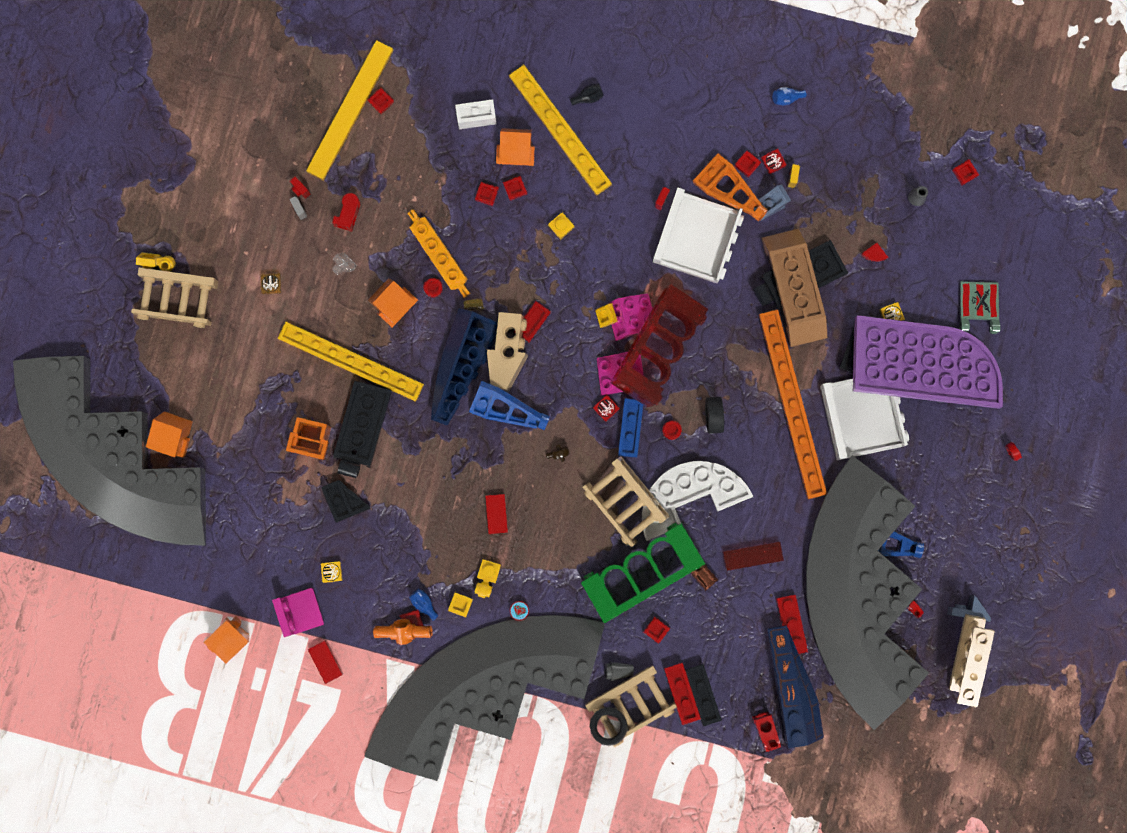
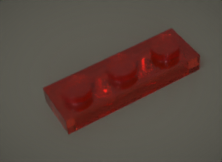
M780 542L723 552L726 571L784 561Z

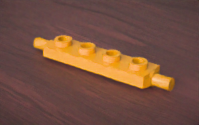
M414 209L408 212L409 217L413 221L409 228L451 290L459 289L463 297H467L470 292L464 284L468 279L426 217L419 218Z

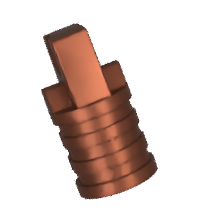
M706 565L691 572L692 576L705 591L718 581V578L715 577Z

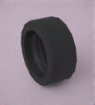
M706 397L707 431L709 434L723 433L724 408L722 397Z
M611 707L601 708L596 711L589 725L594 739L606 746L616 745L621 742L626 736L628 728L623 714L616 708ZM604 715H613L620 722V731L613 738H604L597 730V723Z

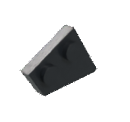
M340 480L321 487L335 523L370 509L367 503L363 502Z

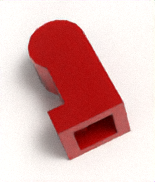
M348 193L342 198L343 207L340 216H334L332 224L334 227L352 232L360 209V201L355 194Z
M766 711L752 716L765 752L780 748L781 744L770 712Z

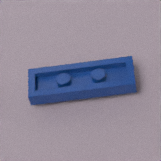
M624 399L618 456L637 458L643 400Z

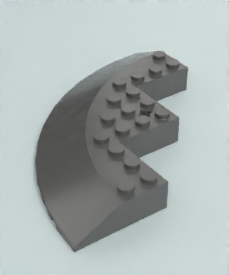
M85 356L41 357L13 361L15 390L19 410L27 433L48 470L72 497L108 523L132 534L178 545L206 546L205 469H148V448H146L148 440L147 413H90V359ZM127 429L128 433H125V435H123V431Z
M852 455L829 488L814 523L806 565V598L816 645L827 671L855 712L875 730L907 700L929 672L885 635L886 631L922 590L878 551L914 509L915 505L886 480ZM890 587L895 588V593H894V594H891V595H890V593H891Z
M528 616L521 621L515 619L502 621L459 638L437 652L419 667L398 690L383 712L372 734L364 757L400 771L438 781L455 724L511 740L527 683L584 699L605 623L572 616ZM501 710L503 718L495 719L493 712Z

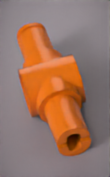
M399 619L390 626H375L373 629L374 638H390L391 640H396V643L399 645L409 644L415 638H431L433 635L432 626H416L415 624H410V621L407 619Z

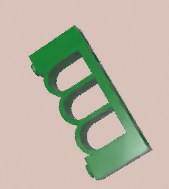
M675 522L668 526V531L665 533L666 537L654 539L649 544L647 553L644 551L630 553L624 561V566L611 565L604 569L602 574L591 572L583 577L585 580L581 584L604 623H607L706 564L682 523L678 525ZM661 541L670 543L684 565V568L667 578L662 574L652 555L654 546ZM637 555H642L649 560L661 580L643 592L629 570L631 559ZM613 569H619L624 572L637 594L621 605L617 604L606 584V576Z

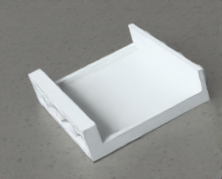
M677 188L653 263L718 283L719 279L723 280L726 269L723 267L725 261L729 262L732 251L729 249L731 243L735 244L738 233H735L737 226L741 227L744 218L741 215L743 209L740 208L738 211L686 194L684 189Z
M853 379L825 383L820 386L836 460L847 459L852 455L856 457L908 445L909 435L903 426L905 417L899 409L900 397L853 392Z

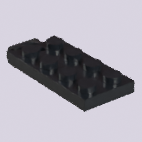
M831 240L809 251L818 289L848 274ZM770 270L760 276V279L764 280L765 283L756 287L753 291L762 307L775 301L777 304L776 309L779 310L782 308V304L776 289L777 285L773 270Z
M354 381L333 455L334 459H341L338 474L357 478L361 465L371 468L391 398V390ZM353 450H357L356 455H353Z

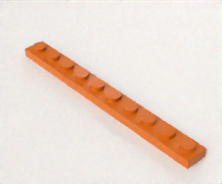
M774 310L759 314L807 499L827 495L779 311Z

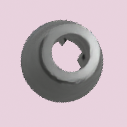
M920 186L912 189L908 194L909 202L914 206L923 205L927 200V188Z
M610 661L604 666L605 678L614 681L633 676V664Z

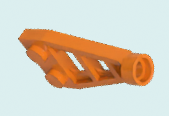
M717 154L693 180V183L707 195L734 208L743 209V212L751 215L757 221H760L768 211L734 166L720 154ZM724 176H729L735 184V187L729 193H725L716 187ZM739 189L743 190L749 197L745 204H741L733 199V196Z

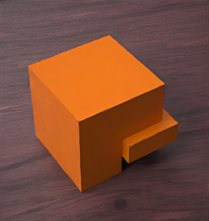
M502 128L500 131V144H497L496 164L534 166L535 146H531L532 130Z
M388 278L368 301L380 311L378 315L393 328L418 299L405 287L401 288L395 281Z
M164 411L152 421L146 448L174 458L176 456L185 457L190 438L187 437L190 434L193 421Z
M297 417L294 430L290 432L286 451L325 460L331 427L327 424Z
M237 616L232 620L225 618L224 622L209 637H206L203 642L225 664L249 642L250 635L240 627L241 620Z

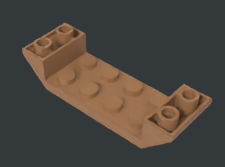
M795 229L762 237L765 254L769 256L785 315L787 323L786 333L790 347L827 339L826 315L807 244L800 230Z

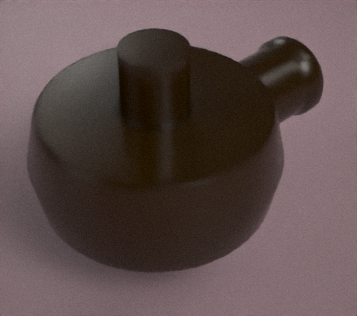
M560 444L556 445L557 449L546 453L547 459H560L561 462L565 461L564 457L570 454L568 447L561 448Z

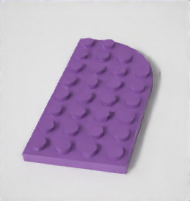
M859 315L855 317L853 392L998 409L1003 407V385L999 366L989 349L970 333L947 326Z

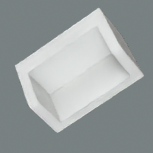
M493 99L455 105L459 129L496 124Z

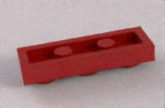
M796 595L776 598L781 625L787 626L798 653L808 652Z
M683 663L664 668L681 724L685 725L700 720L701 718Z

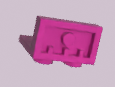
M649 294L617 298L608 303L613 304L618 321L611 324L616 341L623 340L634 334L658 329Z
M629 351L597 358L601 395L645 390L641 353Z
M313 588L272 600L283 637H289L324 625Z

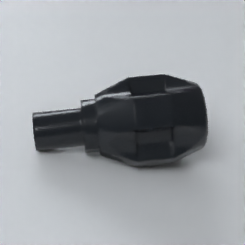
M591 84L586 86L578 96L571 98L570 101L573 106L578 103H594L599 101L604 96L600 84Z

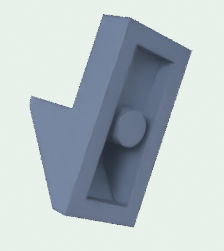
M782 184L776 186L759 199L761 204L768 209L761 221L784 209L785 205L791 201Z
M975 595L969 596L967 610V606L955 604L954 607H948L947 615L965 617V614L984 617L988 622L991 621V617Z

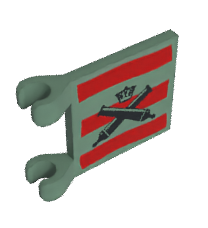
M960 282V330L969 331V320H990V333L997 334L1000 331L999 283Z

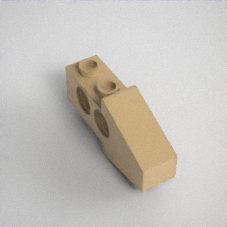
M499 312L495 350H487L490 384L504 391H510L528 358L526 353H521L525 346V339L522 338V333L526 331L527 320L524 319L522 314ZM515 329L516 335L513 338H508V331ZM508 348L514 349V354L511 357H506L505 355Z

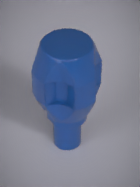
M784 87L775 90L772 98L775 104L783 106L790 105L799 98H806L807 94L805 90L797 91Z
M418 588L410 594L409 598L417 610L427 614L432 621L438 617L437 613L433 610L434 607L429 596L423 590Z

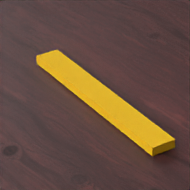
M376 40L306 170L307 173L324 181L392 55L393 48Z
M525 65L509 75L511 81L595 195H599L612 185L610 180Z
M285 322L278 336L279 340L415 402L424 386L423 383L288 322Z

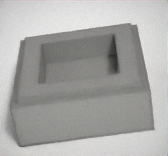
M297 197L289 199L298 217L301 220L306 218L307 214Z

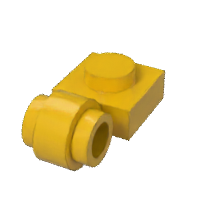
M142 252L136 257V265H142L146 269H152L158 265L160 270L170 272L174 269L176 263L171 256L160 257L161 255Z
M482 559L477 578L482 579L483 582H478L475 589V594H478V597H490L492 586H489V582L496 583L501 568L500 564Z

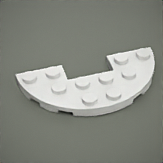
M692 461L677 465L660 476L649 490L670 517L661 524L659 521H654L644 529L645 539L648 541L665 534L668 531L667 527L675 522L678 525L681 524L675 508L710 494L717 512L753 497V495L739 476L722 465L703 461ZM643 506L642 521L650 515L651 511L647 506Z

